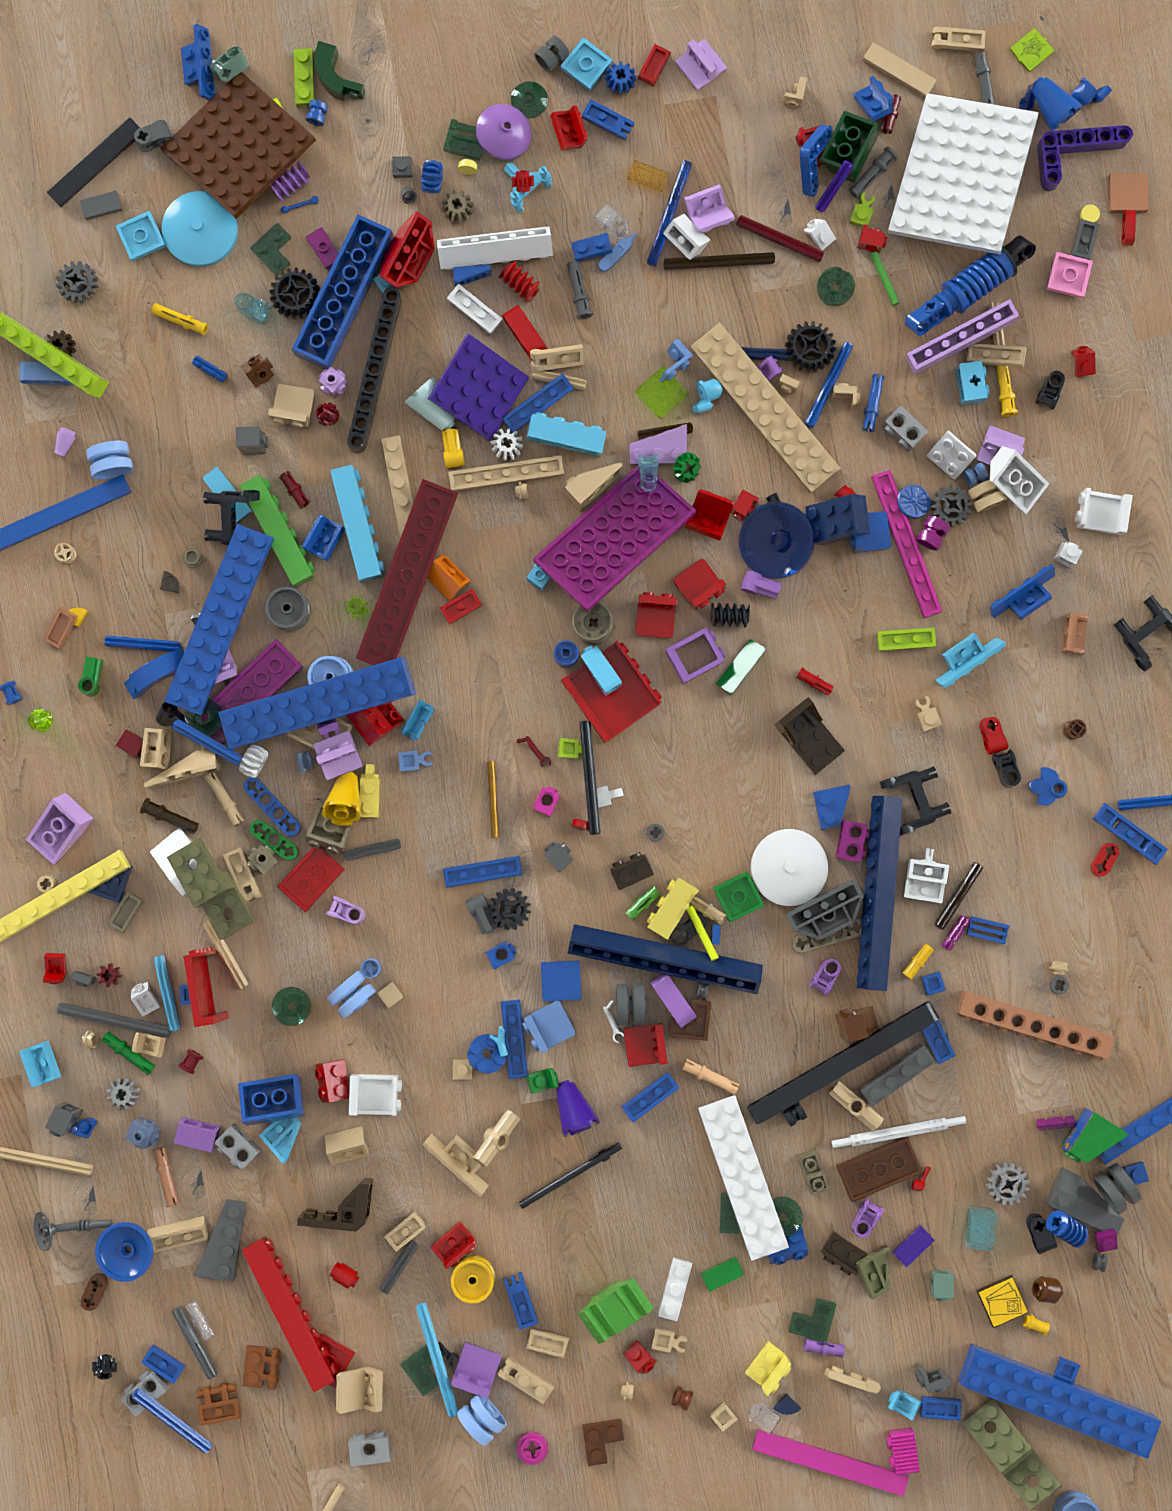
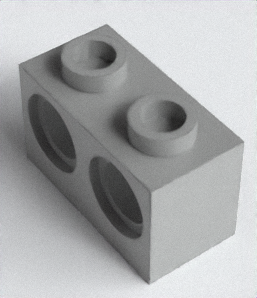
M901 405L882 425L887 435L890 437L894 436L898 440L899 446L909 451L928 432ZM893 420H899L901 427L894 426ZM907 433H913L915 440L908 439Z
M235 1123L214 1142L217 1145L216 1149L222 1155L226 1154L231 1159L230 1162L235 1168L242 1170L262 1151ZM227 1136L234 1139L233 1146L227 1145L225 1141ZM240 1150H245L248 1153V1159L240 1157Z
M147 1370L139 1377L141 1380L136 1385L132 1383L124 1390L125 1395L121 1400L135 1417L145 1410L144 1407L132 1399V1394L136 1389H141L156 1401L170 1387L167 1381L154 1371L149 1372ZM148 1381L155 1382L156 1388H150Z

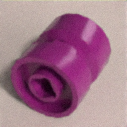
M928 516L923 525L925 529L920 531L916 541L930 550L938 551L943 542L942 537L947 535L950 525L938 517Z

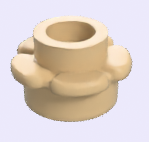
M519 482V486L515 487L516 498L519 497L520 501L528 499V485L522 484V482Z
M1052 961V966L1049 967L1053 970L1054 974L1065 975V971H1069L1067 968L1068 963L1062 961Z
M91 1030L87 1031L82 1036V1045L87 1050L97 1047L99 1042L98 1034L91 1032Z
M626 1382V1385H622L620 1397L624 1398V1402L626 1400L632 1401L634 1385L629 1384V1382Z

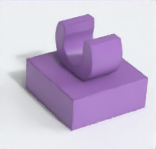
M772 356L766 358L757 367L769 382L776 378L783 370L782 367H778L776 363L778 360L773 359Z
M337 719L317 724L320 734H324L326 739L329 738L328 732L331 731L339 735Z

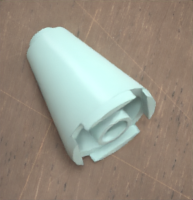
M432 377L416 390L405 403L441 431L444 428L447 430L455 425L453 420L456 418L428 400L437 384L436 380Z

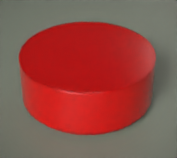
M573 819L571 825L573 828L589 831L588 821Z

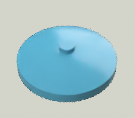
M195 191L180 196L168 207L162 221V236L168 250L177 260L189 266L207 267L219 263L230 254L237 241L238 224L237 220L207 192Z

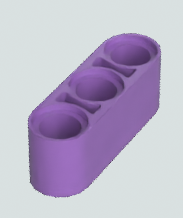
M661 974L650 982L681 1028L697 1017L669 975Z

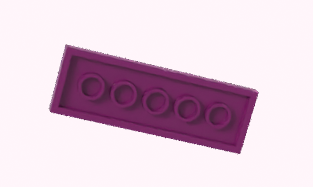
M275 639L205 706L202 716L196 714L193 719L212 739L223 744L226 738L218 712L274 696L303 666Z

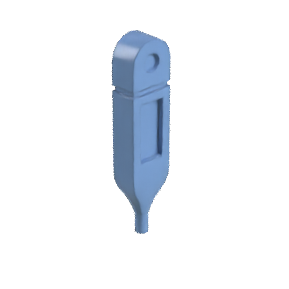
M635 232L632 236L621 239L612 248V253L606 254L600 260L599 270L608 272L630 250L633 240L638 234Z

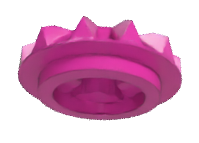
M529 1432L522 1435L517 1443L518 1457L528 1465L539 1464L547 1456V1442L539 1433ZM531 1441L532 1443H534V1446H538V1448L535 1449L534 1456L532 1455L531 1450H527V1448L530 1447Z

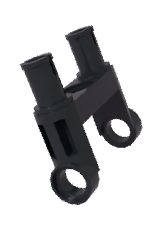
M260 491L204 492L203 498H206V500H203L204 504H219L221 506L222 530L206 529L204 536H207L204 537L205 541H217L223 545H229L236 528V502L249 503V501L260 500Z
M1154 595L1143 601L1153 614V618L1137 631H1133L1124 618L1113 625L1122 635L1123 643L1134 655V660L1138 667L1145 672L1152 667V664L1149 660L1150 657L1140 646L1139 642L1163 623L1172 633V614L1167 608H1162Z
M934 766L920 772L914 770L879 782L882 789L892 788L906 782L910 788L920 818L903 824V827H900V836L934 823L937 818L951 814V809L942 811L950 807L948 802L931 808L922 787L923 782L938 778L937 773L929 775V773L936 771Z

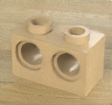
M144 729L141 767L152 770L168 769L172 732L163 729Z

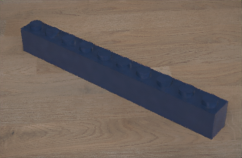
M872 796L863 916L861 919L860 952L858 957L859 964L856 978L857 988L887 991L903 798Z
M576 924L573 925L567 953L752 994H758L762 980V964L718 955V959L711 961L709 954L706 952Z

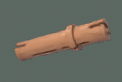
M166 1147L154 1149L153 1152L157 1163L156 1172H159L166 1206L173 1207L174 1204L178 1205L179 1202L170 1170L172 1165L168 1161Z

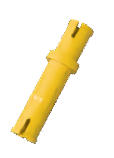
M154 303L151 309V314L183 326L185 330L190 329L202 335H205L208 330V324L193 319L191 315L186 316L158 303Z

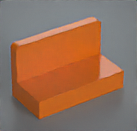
M445 554L433 561L427 579L449 601L471 581Z

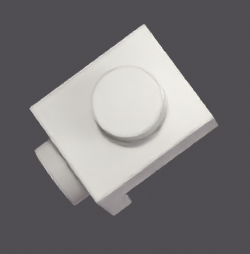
M814 219L803 230L805 234L811 236L817 248L822 251L836 240L825 220Z

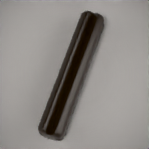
M691 422L639 430L637 436L638 440L685 424H687V434L693 433V425Z

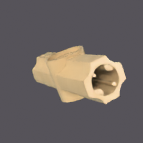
M839 1080L830 1088L828 1094L871 1131L874 1132L882 1124L884 1118ZM854 1101L860 1102V1108L857 1111L851 1109Z
M507 1110L496 1126L488 1128L484 1133V1142L474 1155V1161L486 1168L498 1150H504L508 1146L509 1135L520 1121V1118Z

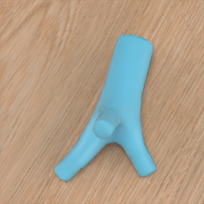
M502 1026L499 1027L498 1038L493 1035L489 1036L498 1045L501 1057L508 1055L504 1040L505 1029Z

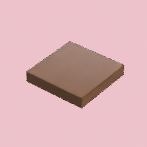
M1110 173L1109 212L1135 210L1136 212L1146 213L1148 211V174Z

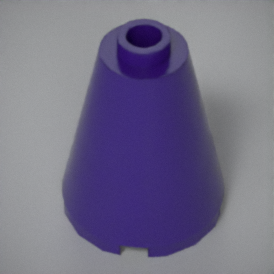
M569 1080L558 1084L559 1087L556 1089L564 1137H567L568 1132L572 1136L590 1129V1125L595 1122V1125L600 1123L599 1118L574 1082L570 1083Z

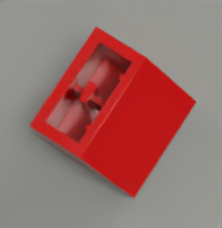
M392 703L347 715V718L369 746L384 738L405 721Z

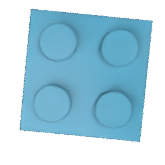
M583 37L561 64L560 69L588 91H591L607 71V68L611 66L613 59Z
M150 211L116 225V229L132 262L166 247Z

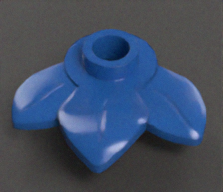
M1042 767L1041 778L1034 779L1028 784L1030 790L1039 795L1037 803L1040 805H1050L1055 799L1062 798L1067 793L1066 783L1059 779L1055 770L1048 767ZM1056 785L1060 788L1058 793L1054 791Z

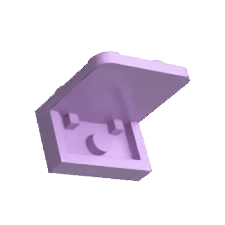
M720 185L684 197L689 219L694 223L699 232H708L714 227L727 225L735 219L733 213L725 204Z

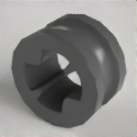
M653 824L647 829V835L652 841H659L664 836V829L659 824ZM654 827H658V830H661L658 838H653L654 835H650V831H653Z
M1055 977L1051 980L1050 989L1053 993L1063 994L1068 990L1069 984L1065 978ZM1057 980L1064 983L1061 991L1060 989H1055Z
M701 982L698 983L696 999L701 997L703 1000H706L709 984L703 985Z
M1097 1252L1094 1254L1092 1261L1093 1270L1097 1271L1100 1269L1101 1272H1105L1108 1261L1106 1254H1102V1256Z

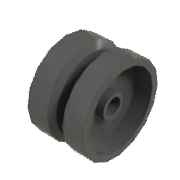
M287 586L273 590L266 600L265 612L268 619L279 629L287 632L297 631L303 628L309 621L311 606L308 599L298 589Z
M616 984L617 1027L628 1026L629 1014H632V1021L635 1027L645 1026L646 996L644 984H634L632 986V996H629L627 984Z
M1117 1163L1107 1168L1108 1176L1100 1172L1093 1177V1182L1117 1214L1127 1210L1126 1201L1134 1205L1142 1200L1141 1194L1131 1178Z

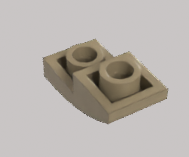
M813 1149L797 1155L811 1195L829 1190L830 1188L816 1150Z

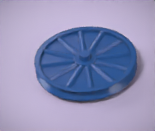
M910 484L901 489L897 497V503L901 512L907 517L920 518L930 508V497L923 487Z

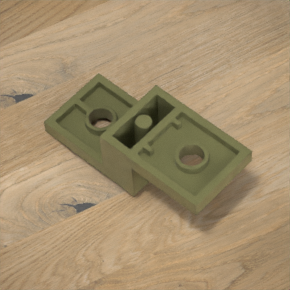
M202 838L194 840L167 856L193 907L203 906L220 940H224L255 921L229 871H219ZM191 859H195L197 862L195 870L189 866ZM227 908H230L233 911V917L231 919H228L225 916V911Z
M991 1399L963 1422L970 1434L1030 1511L1062 1487L994 1399ZM989 1422L996 1424V1430L993 1433L986 1431V1425ZM1030 1476L1038 1478L1037 1486L1030 1487L1027 1480Z

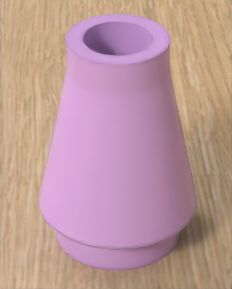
M61 427L60 431H57L54 453L65 457L76 439L74 437L76 432Z

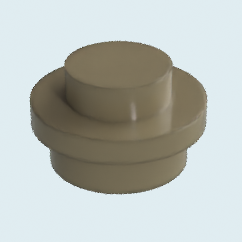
M196 548L186 550L183 555V560L189 567L199 566L203 559L202 553Z

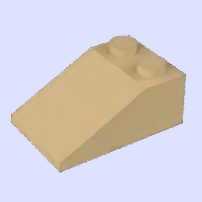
M616 463L579 474L576 477L572 476L565 483V496L581 512L622 474L623 465Z

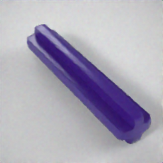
M849 161L843 162L815 206L818 211L824 212L849 175L853 168V164Z

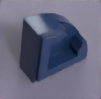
M786 1393L773 1409L780 1414L791 1415L801 1410V1407Z

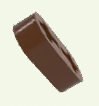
M96 1273L89 1279L81 1298L83 1309L92 1311L100 1304L108 1285V1278L105 1274ZM100 1278V1282L103 1285H100L97 1288V1290H95L96 1282H94V1280ZM92 1294H95L93 1297V1301L95 1303H93L91 1306L88 1305L89 1301L86 1299L90 1298Z

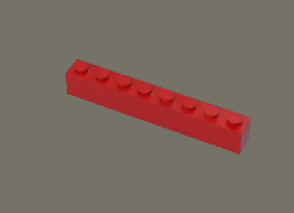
M265 1236L243 1248L242 1252L313 1392H316L334 1382L338 1371L335 1364L330 1363L327 1357L329 1356L327 1348L318 1341L320 1335L317 1329L311 1326L309 1322L311 1320L310 1315L306 1309L303 1310L300 1304L302 1302L298 1292H294L290 1276L286 1275L282 1269L284 1265L279 1256L276 1257L273 1251L275 1250L273 1242Z

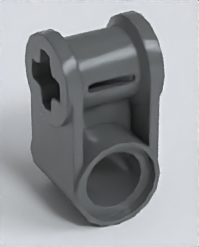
M158 120L148 126L139 128L134 134L135 141L143 152H149L163 146L171 137L173 139L165 120Z

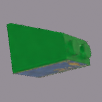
M1084 1108L1075 1122V1127L1071 1128L1060 1147L1065 1150L1064 1154L1078 1163L1080 1160L1088 1163L1126 1138L1128 1133L1097 1113Z

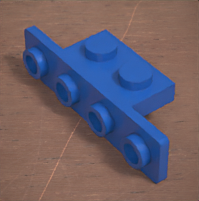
M196 23L193 25L195 42L181 48L184 84L192 86L199 83L200 96L210 100L215 95L214 78L210 69L212 63L210 34L208 28Z
M1052 564L1048 567H1043L1038 574L1026 579L1016 589L1010 590L1002 599L996 600L990 607L991 616L995 618L1010 608L1022 620L1050 601L1052 595L1042 585L1055 576V567Z

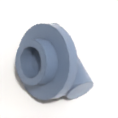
M307 751L295 754L299 773L312 769L314 759Z

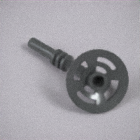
M37 1212L34 1218V1233L39 1248L42 1251H48L55 1232L72 1230L81 1232L90 1231L95 1228H108L113 1225L112 1219L96 1221L83 1219L78 1220V1222L54 1225L50 1223L44 1212Z

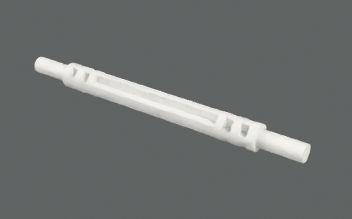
M965 1116L950 1119L939 1118L875 1130L874 1132H864L850 1135L848 1138L832 1140L831 1144L832 1148L849 1145L854 1147L948 1129L951 1126L966 1124Z

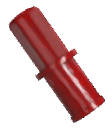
M803 667L796 676L797 679L810 685L811 689L813 687L827 696L831 694L834 688L833 685L819 678V675L816 676Z

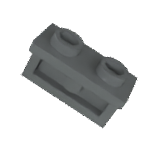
M920 1363L916 1364L917 1370L914 1371L916 1379L920 1383L921 1388L925 1387L928 1393L932 1391L942 1392L947 1389L946 1387L951 1386L949 1378L942 1368L925 1372Z

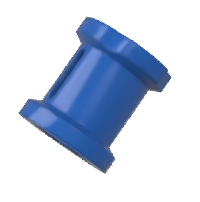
M10 681L0 686V691H3L7 705L15 704L23 699L15 687V681Z

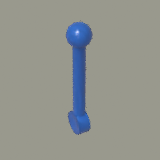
M313 196L310 200L295 205L282 206L281 212L285 214L289 210L304 205L318 204L319 199L317 196Z

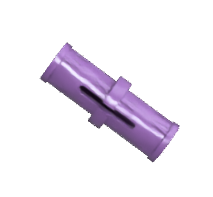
M805 1338L804 1351L819 1353L821 1356L832 1355L841 1358L844 1356V1345L829 1343L827 1340L816 1341Z

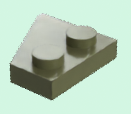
M887 1245L880 1247L855 1263L868 1296L873 1300L889 1290L887 1253H890V1248Z

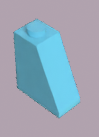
M591 645L582 651V661L605 696L622 686V681L598 646L593 648Z

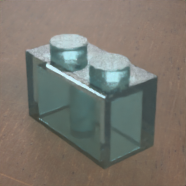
M968 1206L965 1245L969 1249L992 1251L993 1245L995 1246L996 1234L994 1233V1226H997L998 1215L995 1214L996 1211L992 1208Z

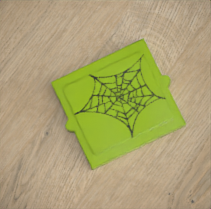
M1036 28L1009 49L1018 59L1017 62H1021L1028 72L1032 71L1055 51L1046 41L1047 38H1043Z

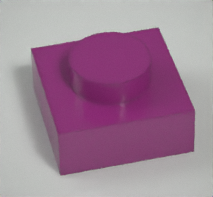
M1115 1229L1095 1232L1098 1253L1118 1249Z

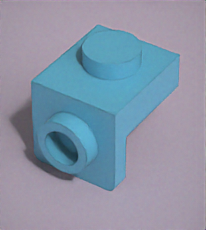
M896 1390L889 1397L888 1403L890 1405L888 1409L895 1410L910 1420H914L922 1402L902 1390Z

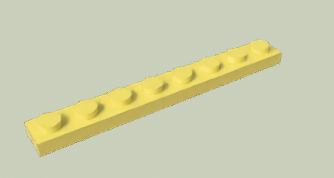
M118 850L1 918L0 943L130 868L123 851Z

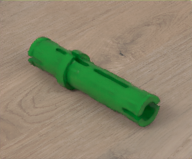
M110 1031L101 1040V1042L115 1050V1054L123 1056L146 1073V1075H149L156 1066L139 1053L132 1052V1048L127 1045L125 1040L121 1041Z

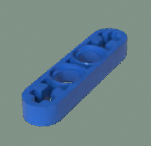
M247 778L243 784L245 792L286 835H298L301 831V825L298 820L259 779ZM249 782H257L256 788L259 791L263 788L264 791L258 794L253 789L249 790ZM265 794L271 797V802L268 805L261 803V797ZM277 808H281L284 811V816L281 819L274 817V811ZM289 816L290 819H288L287 821L290 824H296V831L288 832L289 826L286 823H284L282 826L280 823L285 821Z

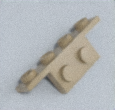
M431 1133L422 1145L429 1153L440 1160L445 1167L451 1170L458 1179L462 1180L472 1192L481 1197L489 1185L475 1173L481 1167L473 1159L476 1151L458 1135L445 1146Z

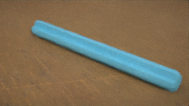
M425 1302L416 1305V1310L448 1416L454 1417L457 1416L458 1407L427 1304Z

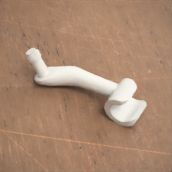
M612 1000L607 1007L604 1006V1012L614 1032L613 1040L619 1043L615 1039V1035L621 1034L624 1037V1034L619 1031L615 1018L611 1011H609L612 1005L615 1004Z

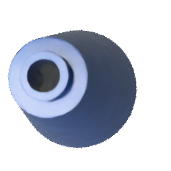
M1041 76L1032 84L1034 86L1032 92L1051 131L1058 129L1060 123L1067 122L1083 106L1048 77L1043 79Z

